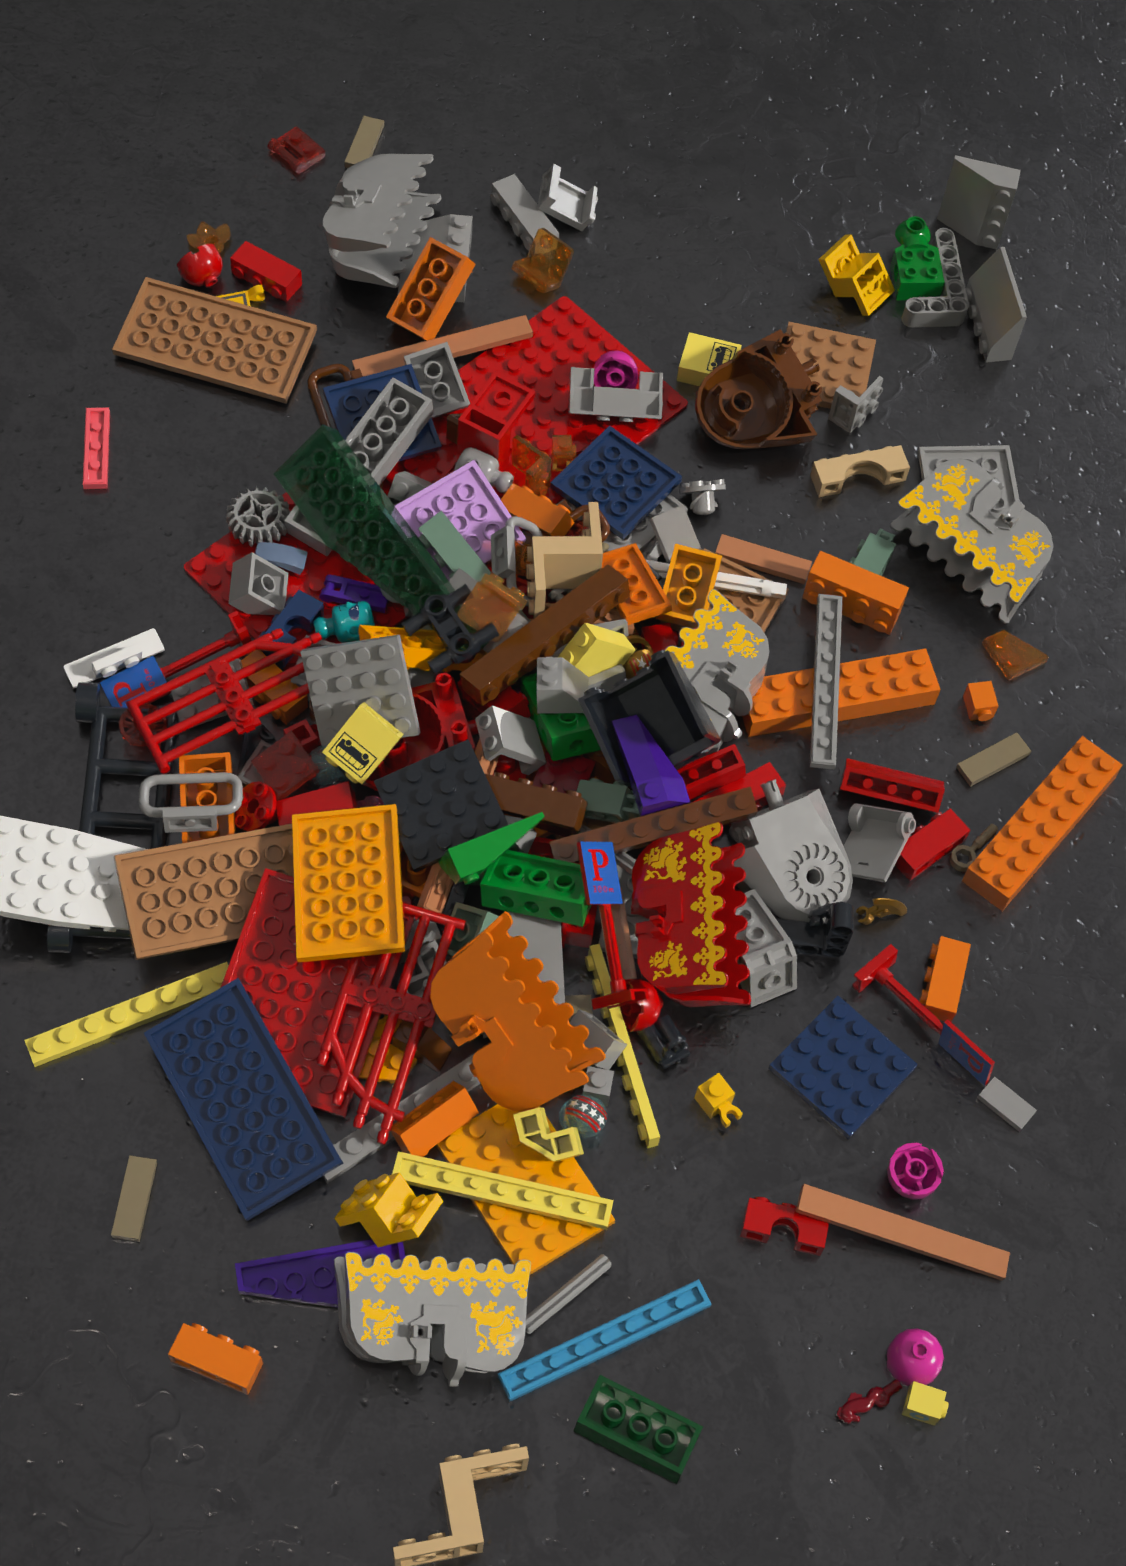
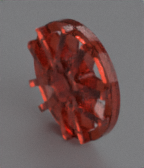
M147 703L139 707L141 712L142 709H149L148 714L159 709ZM127 708L119 721V728L123 739L132 746H147L145 740L138 741L142 735ZM127 717V718L131 719L133 722L124 721V720H125V718ZM164 717L148 725L152 734L155 735L157 734L155 731L167 729V719ZM163 721V724H154ZM124 727L130 728L128 731H124ZM133 733H137L133 739L129 737Z

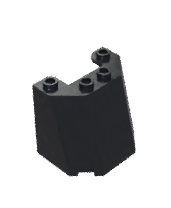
M668 650L654 653L651 656L652 660L648 663L649 666L637 671L635 677L616 682L614 684L615 687L609 691L592 687L586 690L584 696L578 699L615 781L629 787L631 785L612 726L613 720L637 715L676 770L705 756L709 752V747L721 741L679 660L674 653Z

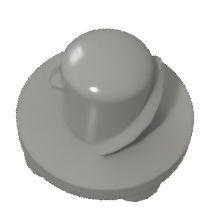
M724 479L679 484V494L692 493L690 509H693V513L697 515L713 513L715 507H718L717 502L714 500V491L726 490Z

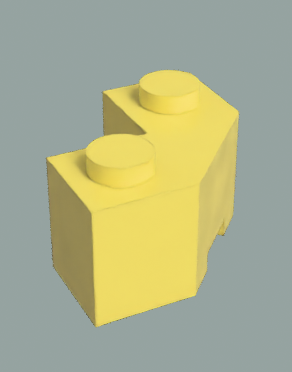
M538 1107L513 1114L520 1142L533 1148L550 1160L561 1161L584 1154L577 1127L551 1133L544 1108Z

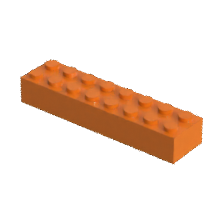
M927 649L840 663L838 721L934 705L941 689ZM814 668L764 676L761 687L752 697L753 707L747 715L742 716L748 737L810 727L812 725Z
M1082 736L972 862L962 882L1003 912L1114 781L1123 764Z

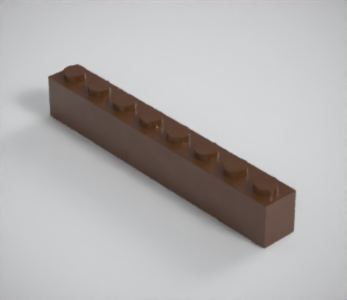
M607 564L461 672L462 690L481 706H484L490 700H494L498 694L509 686L514 685L526 673L534 670L537 666V658L551 657L554 652L570 642L584 623L593 624L601 617L606 616L618 604L623 603L630 596L628 579Z
M747 787L553 840L549 844L553 859L580 864L577 842L580 841L613 842L616 855L648 846L652 841L661 837L693 830L715 822L725 825L755 817L758 810L752 789Z

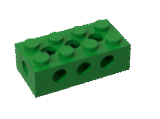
M537 673L520 678V692L529 701L527 705L531 714L529 717L535 721L538 734L552 761L601 750L584 713L537 714Z
M508 850L487 868L480 883L482 906L582 927L591 908V905L586 904L580 864Z

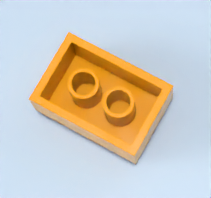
M675 544L663 591L672 605V611L658 615L656 619L692 629L698 627L693 615L697 609L707 611L709 609L708 595L714 589L722 555Z

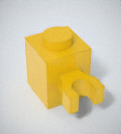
M717 1073L697 1087L694 1099L710 1119L719 1114L721 1123L727 1128L731 1123L726 1116L727 1114H733L737 1120L743 1115L738 1107L732 1105L735 1092L720 1073Z

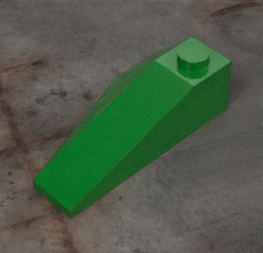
M540 812L449 848L438 863L455 884L463 881L465 885L473 883L479 879L478 875L538 825L545 816L543 812Z

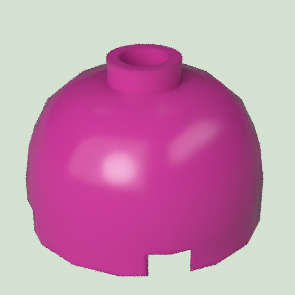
M615 350L601 355L596 360L594 365L595 387L636 388L638 370L631 356L625 352Z
M907 1143L897 1148L889 1160L887 1169L889 1183L894 1191L902 1197L912 1200L923 1199L932 1194L941 1183L944 1172L942 1161L933 1149L929 1150L923 1147L920 1143Z
M919 1328L907 1329L897 1334L888 1346L887 1368L892 1376L903 1385L909 1386L913 1381L927 1385L934 1381L942 1369L944 1360L942 1346L937 1338L926 1330Z

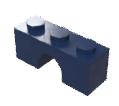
M298 590L294 596H290L287 599L282 612L273 617L271 626L266 632L263 631L259 637L281 628L284 635L277 640H273V642L292 644L297 642L296 638L288 634V632L300 628L311 633L315 628L314 620L318 617H324L323 602ZM261 650L266 656L275 653L274 651ZM294 654L275 664L284 669Z

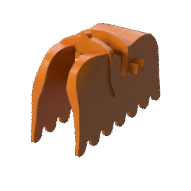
M505 911L485 930L460 948L452 959L437 972L431 983L430 998L435 1012L453 1034L451 1038L458 1047L478 1037L479 1034L486 1033L491 1042L478 1049L473 1055L472 1063L469 1065L470 1071L474 1077L478 1078L483 1089L494 1102L509 1110L524 1112L588 1083L589 1077L582 1069L603 1061L606 1055L598 1047L587 1048L584 1045V1041L589 1036L588 1028L584 1025L572 1026L569 1023L570 1017L574 1014L573 1006L566 1002L558 1004L554 1001V996L559 990L558 984L552 980L543 982L539 979L538 975L543 970L544 965L538 958L526 959L523 952L528 947V941L524 936L512 937L508 934V929L512 926L513 920L511 915Z

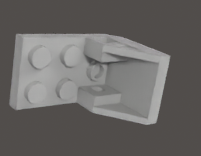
M755 889L745 892L747 901L743 906L737 908L735 912L736 915H743L748 921L746 929L739 932L736 938L744 940L749 946L748 952L739 957L737 963L747 966L750 971L749 977L740 982L743 990L750 993L751 1003L749 1006L751 1008L797 989V954L793 943Z

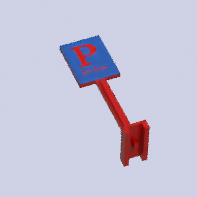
M235 611L228 615L233 630L224 634L223 638L163 668H160L154 656H151L137 665L101 681L100 684L111 706L128 708L125 702L166 683L168 677L229 646L230 648L238 644L242 646L252 641L238 612ZM170 691V692H168V693H166V694H164V695H162V696H160V697H158V698H156V699H154V700H152V701H150V702H148V703H146V704L140 706L139 708H142V707H144V706H146V705H148V704H150V703H152V702H154V701H156V700H158V699H160V698H162V697H164V696H166V695H168V694H170V693H172V692Z
M577 842L586 904L599 905L611 975V993L591 999L593 1010L605 1007L612 1009L650 999L648 988L627 989L626 981L622 976L611 905L623 904L613 842Z
M892 944L887 946L854 974V978L857 981L852 984V987L858 993L863 991L874 980L878 981L882 986H886L931 1029L940 1034L939 1045L984 1086L988 1084L995 1062L950 1020L947 1019L944 1025H942L935 1015L893 978L894 975L888 969L896 963L898 950Z

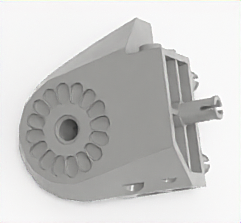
M774 779L760 785L769 807L758 811L755 817L731 823L729 828L730 836L737 843H742L745 846L744 855L735 860L734 867L744 869L746 877L736 885L743 893L755 889L766 906L779 918L809 922L808 915L810 911L829 903L840 901L847 903L851 895L853 883L851 864L820 789L809 790L783 801L776 783L777 781Z

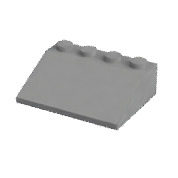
M955 155L937 219L974 244L997 249L1017 190L1021 170Z
M449 214L425 220L427 222L426 230L414 233L420 236L419 244L408 246L414 252L413 257L402 260L406 264L407 270L400 273L398 294L430 237L468 258L470 257L473 216ZM467 281L455 302L464 303Z
M1000 247L969 278L966 287L969 317L973 319L974 334L978 336L979 350L984 355L985 362L1012 360L1027 318L1005 247Z

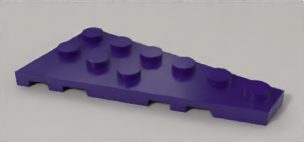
M371 1239L235 1263L239 1294L338 1308L334 1259L336 1257H344V1254L347 1252H355L361 1256L362 1262H364L366 1259H374L376 1255L383 1253L388 1255L392 1263L394 1260H402L405 1257L403 1241L377 1247Z

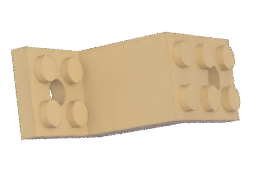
M588 502V512H583V527H586V529L582 530V536H532V547H527V562H531V564H526V579H531V582H527V596L532 597V600H528V613L533 615V619L545 611L546 589H575L602 569L603 549L598 502Z
M511 1444L502 1447L500 1452L491 1453V1450L486 1449L474 1452V1457L462 1459L461 1455H454L445 1458V1462L440 1463L439 1478L450 1536L446 1537L445 1533H436L429 1535L427 1541L416 1543L414 1538L399 1541L398 1546L393 1547L394 1565L417 1566L482 1553L484 1539L473 1481L527 1470L529 1461L527 1446L520 1447L519 1444Z

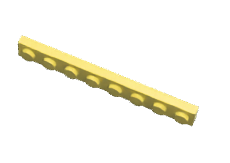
M600 944L589 946L588 956H585V962L588 971H592L595 978L592 980L594 992L596 995L600 994V996L610 994L611 979ZM607 1007L601 1008L600 1011L603 1019L607 1018L610 1026L608 1028L627 1044L617 1058L616 1063L618 1067L622 1066L625 1074L622 1075L625 1091H630L632 1097L630 1108L633 1116L637 1115L640 1124L637 1125L641 1141L645 1140L647 1148L658 1146L660 1134L620 1007L607 1009Z
M228 963L219 964L24 1040L34 1067L189 1007L220 989L229 966Z
M399 1151L392 1173L400 1172L408 1185L606 1230L613 1205V1200Z

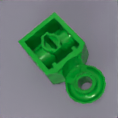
M910 217L901 222L895 230L896 239L901 244V246L895 248L890 266L896 300H908L914 297H940L945 282L939 248L928 244L931 233L925 221L920 217Z

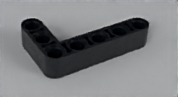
M844 902L832 904L821 927H812L809 922L776 920L792 941L796 954L840 957L845 954L853 934L854 907Z

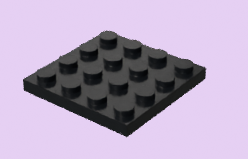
M468 739L374 781L384 805L396 804L399 839L415 873L438 863L447 849L508 826L507 820Z

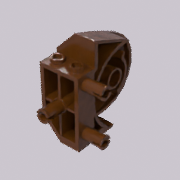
M780 329L737 351L731 360L716 367L703 379L696 393L695 411L698 423L715 442L733 449H756L811 442L817 436L809 418H811V414L818 410L817 406L823 401L819 395L822 392V387L817 388L820 383L816 381L811 382L809 376L818 372L820 367L819 364L813 366L817 362L814 358L803 364L800 363L791 347L794 339L792 338L789 341L792 335L789 333L783 334Z

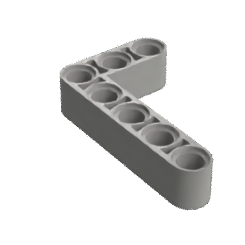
M940 228L935 232L932 246L939 248L945 282L940 297H914L908 299L902 314V322L908 327L960 326L963 324L969 308L955 235L948 228Z

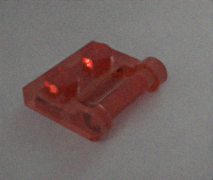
M297 126L281 137L271 139L267 145L270 151L276 152L292 166V170L297 174L302 173L326 157L325 150ZM284 147H286L287 149H289V150H290L294 155H296L299 159H296V158H295L292 154H290Z

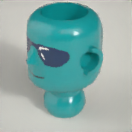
M365 601L346 602V604L334 606L332 618L318 617L314 620L315 632L320 633L321 640H326L330 636L336 635L341 643L360 641L359 625L375 626L371 606Z

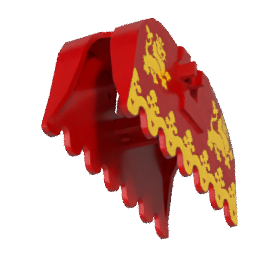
M720 822L652 841L640 853L632 869L633 893L631 896V914H638L649 919V921L639 922L635 925V936L638 938L637 960L641 974L657 989L677 1004L687 1007L750 1005L751 1003L750 993L738 988L739 983L749 977V968L737 963L738 958L748 952L749 946L744 940L736 938L739 932L746 929L748 921L743 915H736L735 913L737 908L746 903L747 897L742 891H735L734 889L735 885L742 882L746 877L744 869L734 867L735 860L744 855L745 846L742 843L724 848L712 846L713 839L720 837L723 832V825Z

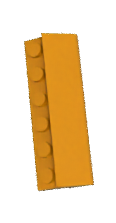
M359 625L360 640L400 634L407 670L412 667L430 671L431 668L427 661L446 650V646L435 630L420 629L412 634V636H409L404 628ZM463 645L458 651H465L469 646ZM481 648L480 652L476 654L471 662L460 663L459 665L453 663L442 671L460 670L463 672L486 655L487 652Z

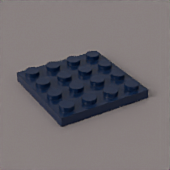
M412 364L323 388V394L341 444H343L392 378L399 380L422 394ZM432 418L429 419L399 461L441 450L442 445Z
M609 426L550 482V488L577 508L587 505L588 502H598L599 510L607 519L610 531L623 540L682 482V476Z
M837 996L769 1065L768 1069L842 1135L849 1139L916 1069L918 1064L840 996Z

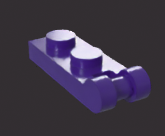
M335 575L326 576L324 581L325 588L321 590L319 596L322 601L342 604L365 601L370 604L372 611L385 613L389 600L383 596L380 586Z

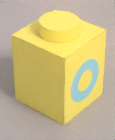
M913 1381L907 1391L902 1415L935 1426L940 1418H945L949 1402L945 1401L946 1392Z

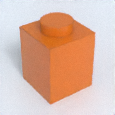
M992 681L968 683L963 698L970 721H987L994 718L999 705Z

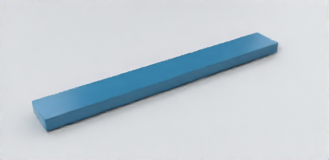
M698 1279L498 1373L497 1377L509 1402L703 1311L711 1307V1302Z

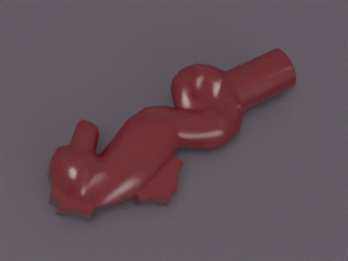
M895 1379L883 1388L878 1386L871 1388L866 1397H862V1394L855 1392L851 1393L847 1402L838 1408L836 1416L846 1424L851 1422L858 1423L860 1422V1416L855 1414L870 1411L874 1403L878 1407H886L890 1402V1397L900 1391L902 1385Z

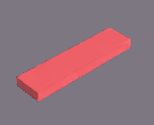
M109 407L86 408L83 489H107Z

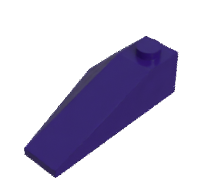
M634 715L613 720L612 726L640 817L691 803L683 778L639 717Z

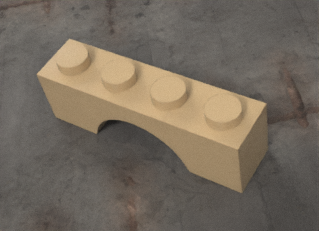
M901 445L887 446L883 449L866 450L857 454H844L836 458H823L814 461L810 476L818 497L840 494L843 482L856 474L871 475L882 482L883 485L906 481L910 466Z

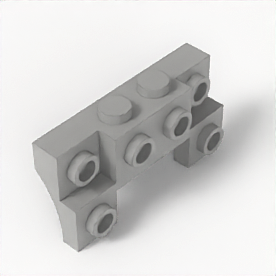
M571 367L569 414L596 416V420L610 421V417H619V422H633V418L662 419L663 373L640 371L638 389L594 386V368Z

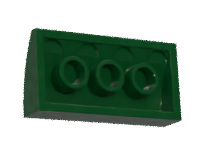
M600 1375L576 1422L573 1432L677 1484L703 1426Z

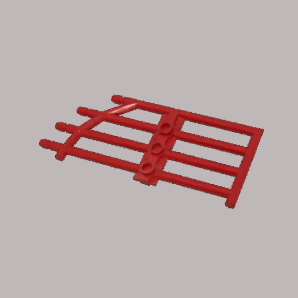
M281 628L275 629L271 633L256 638L125 702L160 772L164 774L170 771L168 762L235 729L238 735L254 730L255 727L262 724L259 719L260 717L308 694L309 688L306 683L255 709L249 699L304 673L303 662L246 690H243L239 681L293 654L301 657L300 651L306 649L311 644L318 643L322 639L320 633H314L309 635L308 638L305 637L292 644L273 642V640H277L284 635ZM254 650L275 652L236 672H233L229 665L230 662ZM205 674L207 675L211 684L143 716L139 708L140 706ZM216 692L221 701L220 703L155 735L152 734L148 725ZM224 711L227 712L231 721L164 754L162 753L158 745L159 743Z
M402 902L403 917L404 914L420 919L397 989L381 986L391 953L380 954L371 983L356 978L363 956L351 957L320 1048L321 1052L317 1057V1065L324 1067L329 1058L328 1054L332 1052L340 1072L336 1092L332 1098L333 1105H341L348 1085L359 1097L360 1103L357 1115L353 1121L354 1128H362L369 1107L384 1114L380 1126L381 1130L377 1135V1143L385 1145L387 1142L388 1132L391 1131L393 1121L396 1120L402 1123L405 1112L398 1110L399 1102L423 1028L428 1027L432 1029L437 1015L430 998L431 983L437 972L444 965L455 928L464 930L466 920ZM432 921L445 925L423 996L419 997L408 994L407 990L429 922ZM349 1004L362 1008L347 1056L345 1057L337 1037V1031L346 1005ZM373 1011L388 1017L364 1087L352 1072ZM400 1019L414 1024L388 1104L373 1095L397 1021Z

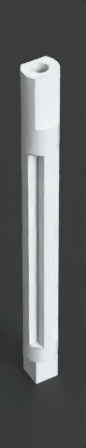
M646 560L662 579L666 580L670 564ZM718 572L714 588L784 599L787 584Z

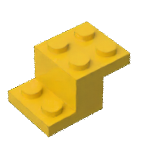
M851 234L844 235L818 259L835 297H854L862 316H869L895 291L880 254L859 253Z
M400 1172L391 1175L383 1174L377 1179L369 1181L365 1179L356 1184L354 1192L350 1198L341 1204V1210L334 1219L340 1227L360 1222L377 1247H382L418 1238L443 1203V1200L438 1193L427 1196L422 1194L416 1197Z

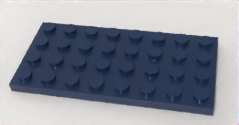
M239 978L144 1032L145 1037L247 1221L343 1164L342 1159Z

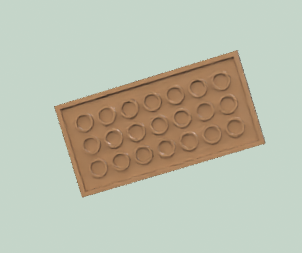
M145 277L112 351L113 355L286 404L317 332V325Z
M292 824L115 855L114 862L135 960L239 940L265 868L294 877Z

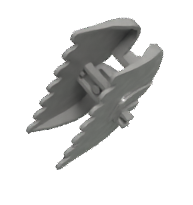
M432 154L375 155L352 165L344 172L343 177L337 184L329 209L323 218V228L332 265L339 276L348 280L373 283L392 288L399 286V278L393 275L407 270L406 264L401 262V260L412 258L414 252L408 246L419 244L421 240L420 236L414 233L426 230L427 222L421 219L434 215L433 208L428 207V205L437 204L441 201L440 194L413 192L419 189V183L413 179L422 178L426 175L425 168L420 166L430 164L434 159Z

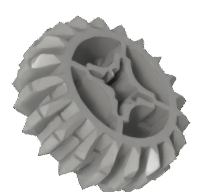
M256 486L254 491L246 488L245 494L238 492L237 499L232 498L231 505H228L226 522L234 538H240L242 544L249 542V545L252 547L255 543L258 544V542L272 543V540L279 542L281 539L280 535L286 536L287 529L284 520L290 514L289 504L284 501L282 495L277 496L275 490L269 493L267 487H265L263 491H259Z

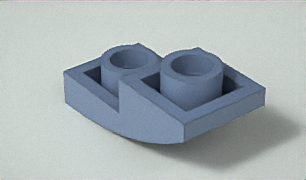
M258 542L254 554L277 567L279 566L301 575L308 552L288 545Z

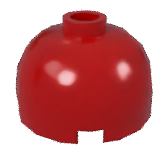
M205 244L197 247L199 252L192 254L190 251L177 263L178 272L192 286L210 287L218 281L217 278L223 268L221 255L214 244Z
M644 979L625 980L627 989L648 988L650 997L648 1000L620 1006L626 1030L632 1032L650 1027L657 1021L663 1007L661 995L650 982Z

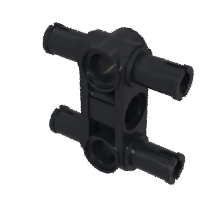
M466 584L448 595L430 596L426 599L425 605L419 609V613L401 622L409 636H412V634L427 625H432L446 646L444 652L427 661L435 675L453 663L459 665L460 663L471 662L476 654L480 652L482 645L500 636L492 622L473 634L472 632L469 633L456 614V607L474 598ZM437 607H442V608H443V609H442L440 612H438V613H433V612H432V611H433L435 608H437ZM463 645L469 646L465 651H458Z

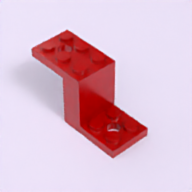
M494 371L458 419L457 454L438 480L454 472L459 456L466 448L470 447L495 457L499 462V471L503 472L509 464L511 429L535 398L536 391ZM504 397L507 398L509 401L506 403H500L497 401V399Z

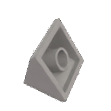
M684 505L649 519L666 562L671 561L675 544L702 550Z

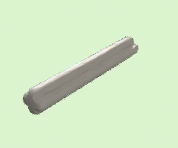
M601 1254L526 1316L525 1332L531 1334L610 1269V1260L604 1254Z

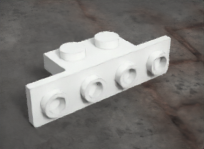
M153 628L64 665V670L74 689L77 688L78 682L89 683L101 677H109L115 674L117 670L124 667H133L141 660L163 652L165 649L156 630Z

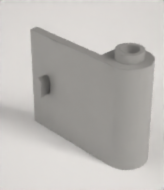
M856 803L849 811L848 822L852 831L844 844V849L851 864L852 876L886 883L910 834L915 830L916 821L910 812Z

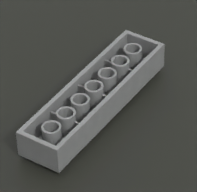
M392 378L284 520L287 533L323 555L328 556L434 414L432 399Z

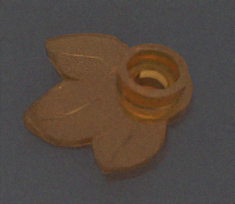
M201 222L197 229V234H188L187 241L194 248L205 244H214L218 252L221 253L224 249V243L230 239V228L228 224H222L215 230L207 223Z

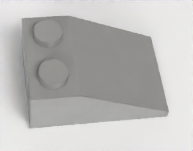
M448 342L404 356V366L412 364L422 394L432 399L434 412L431 417L432 419L469 406L470 401Z

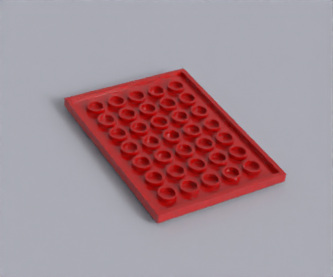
M265 868L221 987L237 978L240 979L312 1108L345 1118L354 1091L348 1085L341 1105H333L332 1098L336 1092L340 1072L332 1052L328 1054L329 1058L324 1067L317 1065V1057L321 1052L320 1048L351 957L298 963L296 958L294 877ZM404 914V939L406 946L415 917ZM403 952L391 953L381 986L391 988ZM380 954L362 957L356 975L357 979L371 983ZM349 1004L346 1005L337 1031V1037L345 1057L347 1056L362 1008ZM372 1011L352 1072L357 1079L360 1077L381 1017L380 1013Z

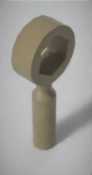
M990 824L973 841L971 847L966 845L955 847L950 855L952 867L957 871L966 872L977 857L975 850L980 849L998 831V827L995 824ZM959 853L967 855L970 862L967 864L959 862L956 855Z

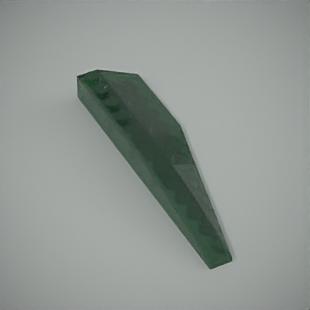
M322 425L273 473L323 542L329 548L339 553L347 562L354 565L363 575L374 581L378 587L402 606L408 608L412 614L416 615L419 613V609L425 605L426 599L430 596L448 595L455 591L425 546L338 430ZM464 603L455 608L456 614L469 633L472 632L473 634L480 629ZM437 607V608H435L432 612H433V613H438V612H440L443 608H442V607ZM487 642L486 644L482 645V646H481V650H482L489 642ZM463 645L458 650L465 651L469 646Z

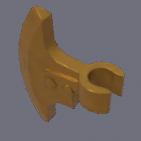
M887 898L872 899L874 906L870 908L861 906L856 910V913L860 915L866 912V917L858 920V922L865 925L872 923L874 917L882 918L891 914L903 916L907 913V907L902 902Z

